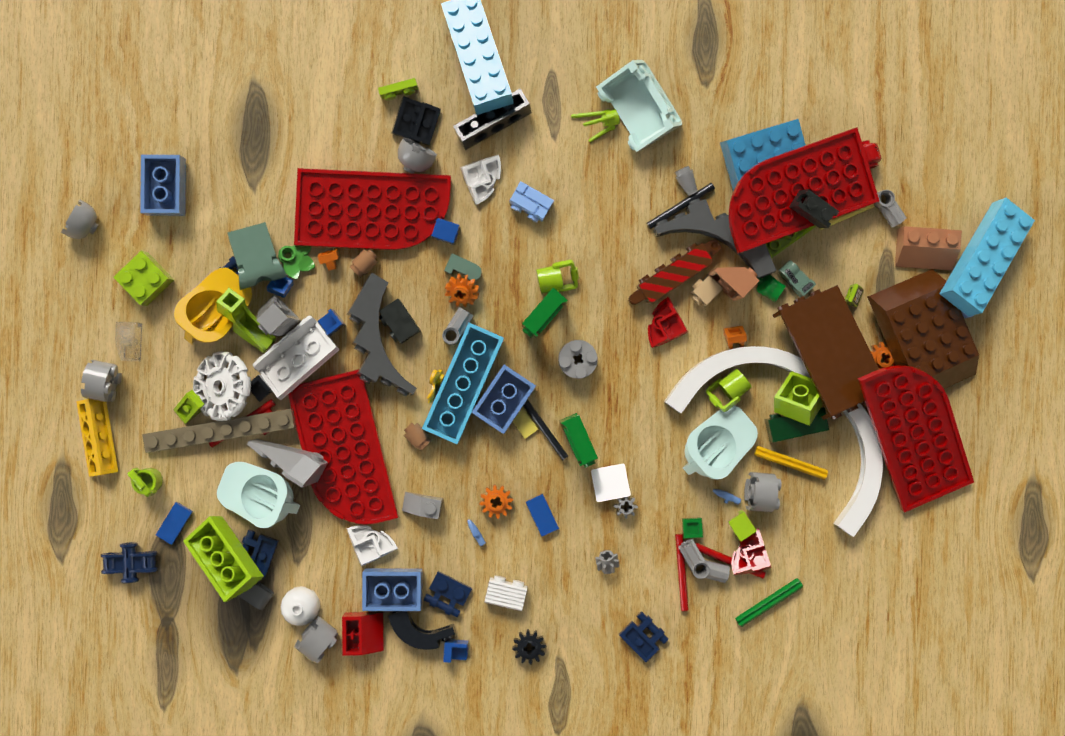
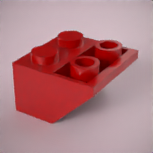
M383 612L344 613L342 616V656L366 655L384 651Z

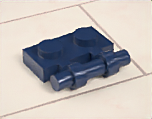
M248 529L246 536L242 540L243 547L247 553L250 546L255 547L251 558L263 576L266 577L279 540L260 534L257 541L253 539L255 531Z
M438 571L429 588L436 593L433 597L426 594L423 601L429 603V606L433 608L437 607L445 611V614L449 616L451 614L458 617L460 610L454 608L456 603L464 605L472 587ZM441 595L451 600L449 605L439 600Z
M641 611L636 616L641 623L637 626L631 621L619 633V636L647 662L659 650L655 643L660 640L665 644L669 638L664 634L665 632L662 628H658L652 622L653 619L649 615L646 616ZM646 627L653 633L650 638L643 632Z

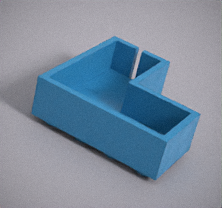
M799 119L720 142L733 191L742 176L759 162L805 146Z

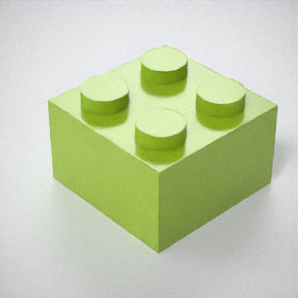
M142 250L113 277L142 306H148L174 281L148 252Z
M793 371L790 372L774 397L775 413L809 426L823 405L812 379Z

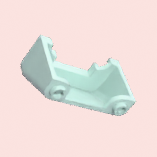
M632 60L596 86L599 98L603 102L611 103L630 133L628 144L636 152L643 150L682 125L681 118L649 66L643 60Z

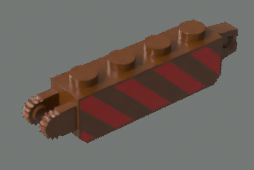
M716 238L705 244L697 245L695 242L686 248L688 251L683 256L680 253L670 259L671 264L668 266L662 264L654 270L656 274L651 277L647 274L638 280L640 282L636 286L638 290L629 296V303L635 305L644 299L648 303L657 301L711 265L713 261L712 256L722 248Z

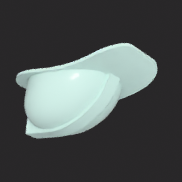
M733 406L727 412H723L720 409L690 433L685 445V458L688 463L683 469L688 475L697 472L702 476L715 480L725 478L755 444L758 435L756 426L742 409L737 406Z
M246 462L229 464L223 473L217 489V498L225 508L242 516L259 528L272 527L277 522L282 521L288 513L297 514L300 507L299 504L293 502V490L281 475Z

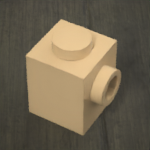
M709 275L703 281L699 279L692 286L694 288L691 292L694 295L692 299L698 305L703 304L706 306L723 288Z

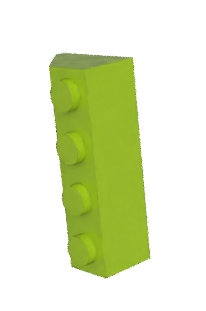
M209 516L183 541L224 602H228L251 589L264 577L222 516Z

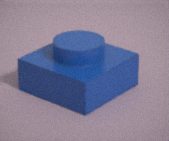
M288 277L270 281L267 291L285 298L294 282Z

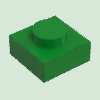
M701 517L682 518L683 538L703 537Z

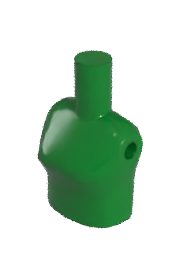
M768 275L758 279L760 281L757 283L756 290L759 294L776 302L786 285L779 282L773 276Z

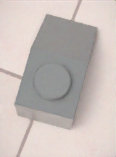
M405 492L402 511L421 517L439 519L443 498Z

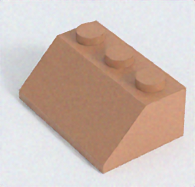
M908 226L898 228L895 267L952 271L961 250L962 230Z
M746 267L716 268L706 275H710L723 288L722 291L733 301L744 298L760 281L756 278L758 276L757 273L751 268L747 269Z

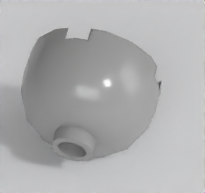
M403 138L398 148V159L404 165L403 169L412 174L415 171L423 172L428 170L434 163L437 154L428 147L420 146V143Z
M82 200L78 201V204L81 206L76 205L66 221L65 228L67 230L63 228L61 231L62 234L74 239L85 238L89 233L94 234L99 225L95 223L97 214L94 208Z

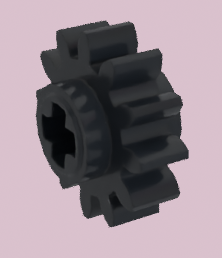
M527 629L526 635L519 632L520 639L514 638V643L518 645L512 647V650L518 651L515 654V658L521 656V663L528 659L530 665H532V659L539 662L538 655H545V652L541 650V648H546V643H541L544 637H537V630L530 634V630ZM527 643H531L533 646L532 650L524 648L527 647Z

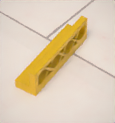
M94 399L76 401L89 477L118 472L107 402Z

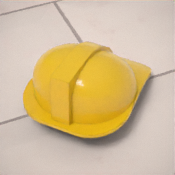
M219 268L214 270L176 305L174 311L175 321L185 330L184 339L191 345L196 340L203 343L216 342L223 338L232 328L233 322L217 311L216 301L228 288L243 297L247 307L252 299L251 287L240 290L239 276L231 269Z

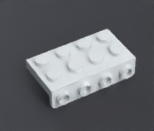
M312 316L303 319L293 330L289 331L286 336L253 363L254 369L261 374L280 400L286 397L339 351V348L332 339L326 335V331Z

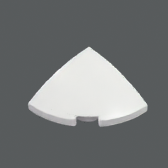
M499 155L460 167L468 190L476 205L486 200L495 190L493 186L496 179H500L501 174Z
M364 525L347 528L352 546L361 566L397 549L395 542L383 531L378 532L372 530L371 526Z

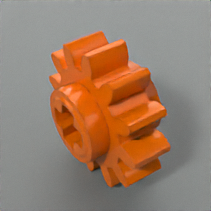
M458 274L456 279L451 277L449 282H447L445 296H451L449 302L456 301V307L462 303L466 308L468 302L473 305L475 299L478 298L479 286L474 285L475 279L469 281L468 275L462 278Z
M879 342L878 346L871 345L873 351L870 352L879 369L896 366L887 344ZM883 355H885L886 357L884 359L885 362L880 361Z
M494 484L493 490L486 487L488 494H481L485 501H481L479 505H485L482 512L489 511V518L493 516V513L496 514L497 519H499L500 513L507 516L505 509H512L508 502H512L513 498L507 497L511 491L503 492V485L500 489H497L496 484ZM499 497L502 503L494 506L491 499Z

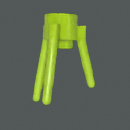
M616 109L571 115V118L601 116V118L583 123V126L600 122L603 123L604 127L608 126L591 137L589 142L598 139L611 130H615V125L620 124Z

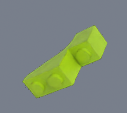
M228 288L216 301L217 311L233 322V332L262 353H265L275 342L276 337L274 335H266L258 327L260 323L246 306L245 299L235 291Z

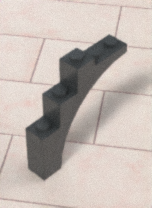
M695 199L689 202L690 205L686 209L687 215L684 212L674 216V220H662L656 223L657 226L653 230L656 237L670 233L687 232L716 238V240L727 245L737 253L729 227V215L723 213L716 216V220H714L706 199L702 201ZM766 244L737 253L745 264L757 273V279L771 275L776 271Z
M371 273L347 313L352 322L363 324L352 342L355 346L354 349L362 354L368 353L357 374L360 375L362 381L368 384L370 382L375 383L379 377L381 378L380 382L388 387L393 385L398 388V393L406 397L407 395L411 396L417 388L405 380L393 367L385 353L380 337L379 309L382 296L389 282Z

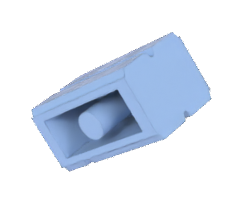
M520 181L509 203L512 204L511 208L519 213L521 211L529 214L527 217L537 223L538 220L543 222L554 200Z

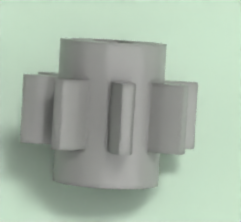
M628 497L623 499L617 498L619 503L614 505L615 508H619L617 515L623 513L625 519H627V515L630 513L634 516L633 510L638 508L637 505H633L635 498L633 497L630 500ZM625 502L631 505V507L627 508V511H624L621 507Z
M610 550L600 552L599 557H595L597 570H601L604 574L614 573L615 567H619L618 554H613Z

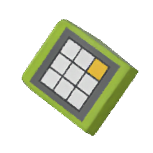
M850 285L845 297L847 304L854 307L858 306L864 291L860 285Z

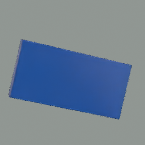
M543 493L525 501L541 536L559 529Z
M175 502L157 531L156 536L173 545L193 511L179 502Z

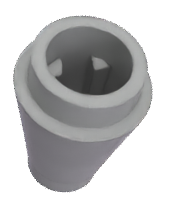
M686 166L675 172V178L687 196L698 191L693 169L690 170V167Z

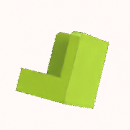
M740 510L738 512L739 515L728 523L737 539L743 541L757 530L745 512Z

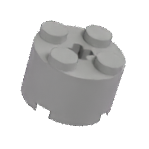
M574 340L564 345L558 357L559 366L563 373L576 379L589 376L595 370L598 361L594 347L583 340ZM580 354L583 362L574 364L575 359L573 356Z
M91 360L92 363L86 365L81 383H85V389H81L82 397L104 402H114L116 386L121 383L122 373H118V366L116 364Z
M750 472L748 475L751 478L746 479L744 488V500L748 501L749 506L745 505L746 509L761 512L778 510L780 506L778 490L780 491L782 486L781 479H777L775 474Z
M318 616L317 620L314 619L301 634L302 641L297 640L294 648L312 662L318 663L323 658L325 649L327 647L330 649L337 641V630Z

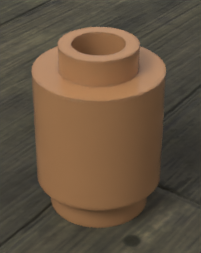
M364 249L352 261L353 264L350 268L361 278L378 263L376 261L377 256L370 249L368 251Z
M411 423L404 430L406 432L404 437L416 449L419 448L420 451L432 441L429 438L430 435L422 429L419 423L415 425Z

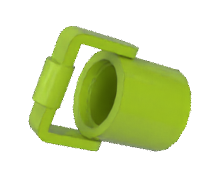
M573 260L556 262L550 267L536 269L541 293L550 292L552 288L558 292H563L578 287V268L575 267ZM571 266L570 273L573 283L563 285L560 268Z
M735 369L724 379L719 378L706 389V393L716 408L719 407L723 412H727L741 400L740 397L750 390L752 386L738 369ZM718 386L731 400L725 406L711 393Z
M137 467L127 473L131 478L133 489L139 494H144L146 497L154 495L162 486V475L155 468L139 470Z

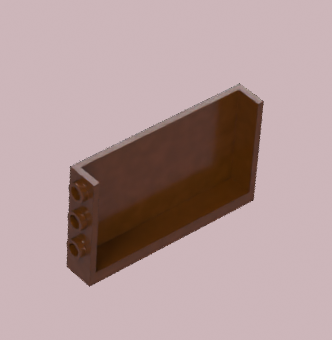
M838 285L823 292L818 289L810 293V297L807 299L802 296L794 300V304L791 306L786 303L778 307V312L773 314L774 318L781 316L828 414L822 416L823 420L829 417L831 420L843 416L841 412L845 410L848 413L858 409L857 404L859 403L866 405L858 378L879 370Z

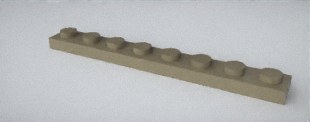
M293 409L234 418L227 421L142 434L145 453L296 428Z

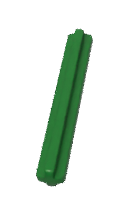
M798 578L794 579L735 618L740 627L745 626L802 589L803 584Z

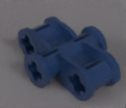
M138 542L120 543L121 553L110 552L101 554L103 558L101 574L123 573L121 583L138 582L137 573L158 571L155 562L157 551L136 552Z

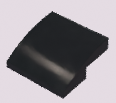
M403 96L391 134L430 145L441 108Z

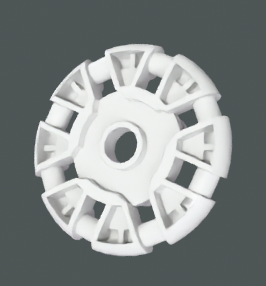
M221 351L213 353V356H207L197 368L198 373L197 376H194L193 391L200 396L205 404L200 409L205 416H211V419L216 421H227L231 417L239 415L247 404L245 401L251 392V379L247 376L248 369L238 356H233L229 352ZM220 381H221V383H222V389H221V391H220L219 388H218V385L220 384Z

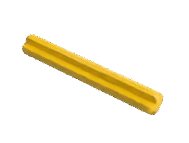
M757 446L754 455L823 480L828 475V470L760 446Z

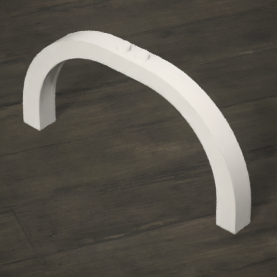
M756 346L734 348L714 354L691 368L675 385L664 402L678 413H682L697 391L709 379L725 369L745 363L771 364L810 377L802 359L789 352ZM860 403L857 404L858 409L849 413L847 410L843 411L854 428L860 447L861 466L859 479L851 499L833 523L853 537L873 509L880 490L883 472L882 451L871 418Z

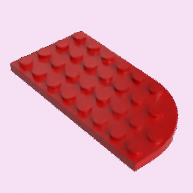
M858 127L766 159L753 166L742 176L733 191L729 204V227L737 253L814 226L813 223L789 207L799 190L809 189L837 209L839 213L837 216H833V218L880 201Z
M297 168L294 245L377 250H401L416 246L432 235L437 218L445 219L450 204L451 175Z
M889 366L858 378L898 502L904 513L974 483L949 398L938 381L926 372L910 366Z
M358 370L298 385L288 394L291 409L294 411L301 449L319 453L328 462L318 482L311 484L318 500L333 515L356 524H374L399 518L366 383L360 379V375L357 374Z

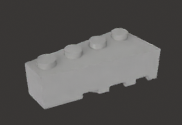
M275 294L259 309L256 319L260 323L258 327L266 335L286 336L289 331L293 330L302 321Z

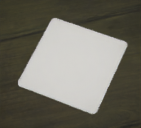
M624 464L591 470L597 502L631 495Z

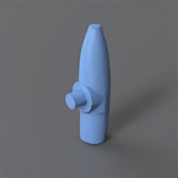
M713 489L716 495L725 499L724 503L728 504L730 501L738 505L740 504L741 499L733 494Z
M468 519V526L473 537L480 546H483L486 542L476 525Z

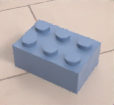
M141 155L140 213L147 216H185L186 159L181 155Z
M504 364L471 413L505 434L536 385Z
M365 568L362 572V611H421L423 569Z

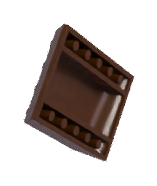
M931 269L872 294L867 298L895 365L920 369L932 376L945 389L976 375L979 353L961 310L940 295L946 280Z

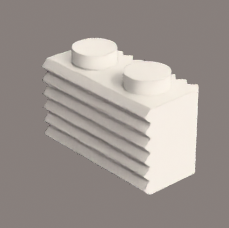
M501 576L490 577L484 602L522 611L527 592V586L524 585V582L513 580L512 583L505 581L506 578Z

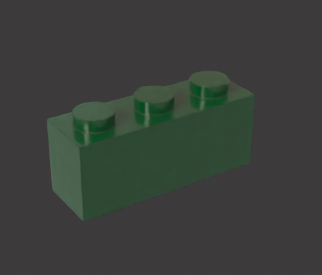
M825 407L820 408L810 426L783 415L781 416L778 413L769 415L770 418L765 419L769 442L774 443L828 431V421L822 418V416L826 415Z

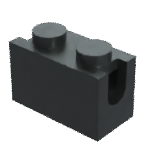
M809 189L799 190L789 206L818 228H829L831 223L828 221L839 213L837 209Z
M396 299L379 311L381 314L379 319L384 326L388 325L392 330L390 335L395 342L404 343L421 331L400 299Z

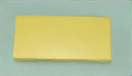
M522 407L513 423L525 439L536 432L538 428Z

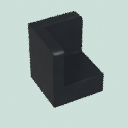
M261 375L256 376L251 381V393L259 402L273 392Z

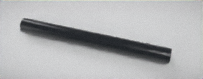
M709 183L696 193L647 222V226L649 229L657 226L656 223L668 219L689 206V202L700 199L715 189L714 185Z
M527 399L523 405L563 461L568 457L567 453Z

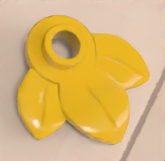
M441 369L434 370L431 374L429 384L432 385V390L427 397L429 404L435 398L437 387L441 386L445 377Z

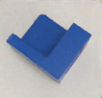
M437 218L431 236L434 239L455 245L460 225Z
M329 309V313L318 320V322L326 331V335L332 336L345 323L335 310Z
M450 639L445 641L443 662L451 663L452 659L467 660L469 640Z

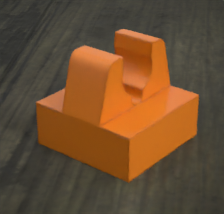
M337 248L318 254L319 263H326L328 271L336 269L335 260L339 259Z
M743 326L723 328L724 337L730 349H733V343H739L740 347H744V343L747 341V334Z

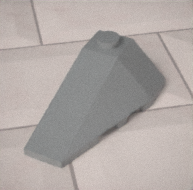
M260 439L250 440L247 443L261 457L271 459L270 464L273 467L281 468L283 470L282 474L302 488L318 482L328 464L323 459L324 457L316 452H309Z

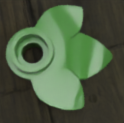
M284 246L279 250V260L284 264L283 268L289 277L298 279L300 271L305 272L315 268L313 260L307 255L311 250V246ZM290 253L292 256L291 258H285V254Z

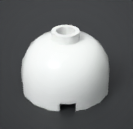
M303 586L294 587L288 591L281 603L282 616L288 623L296 626L307 625L312 622L320 609V601L317 594Z

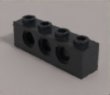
M521 88L512 93L514 104L479 115L475 113L453 126L465 150L532 113L530 103Z

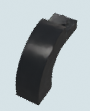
M392 611L388 615L396 635L404 643L417 649H437L440 647V639L442 641L450 640L456 633L454 623L435 630L422 629L414 623L410 611Z

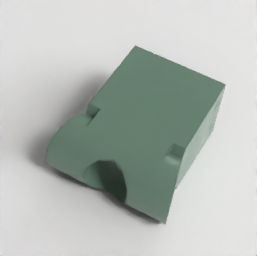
M266 222L227 232L239 271L240 290L256 286L261 281H274L287 277L285 270L276 258Z

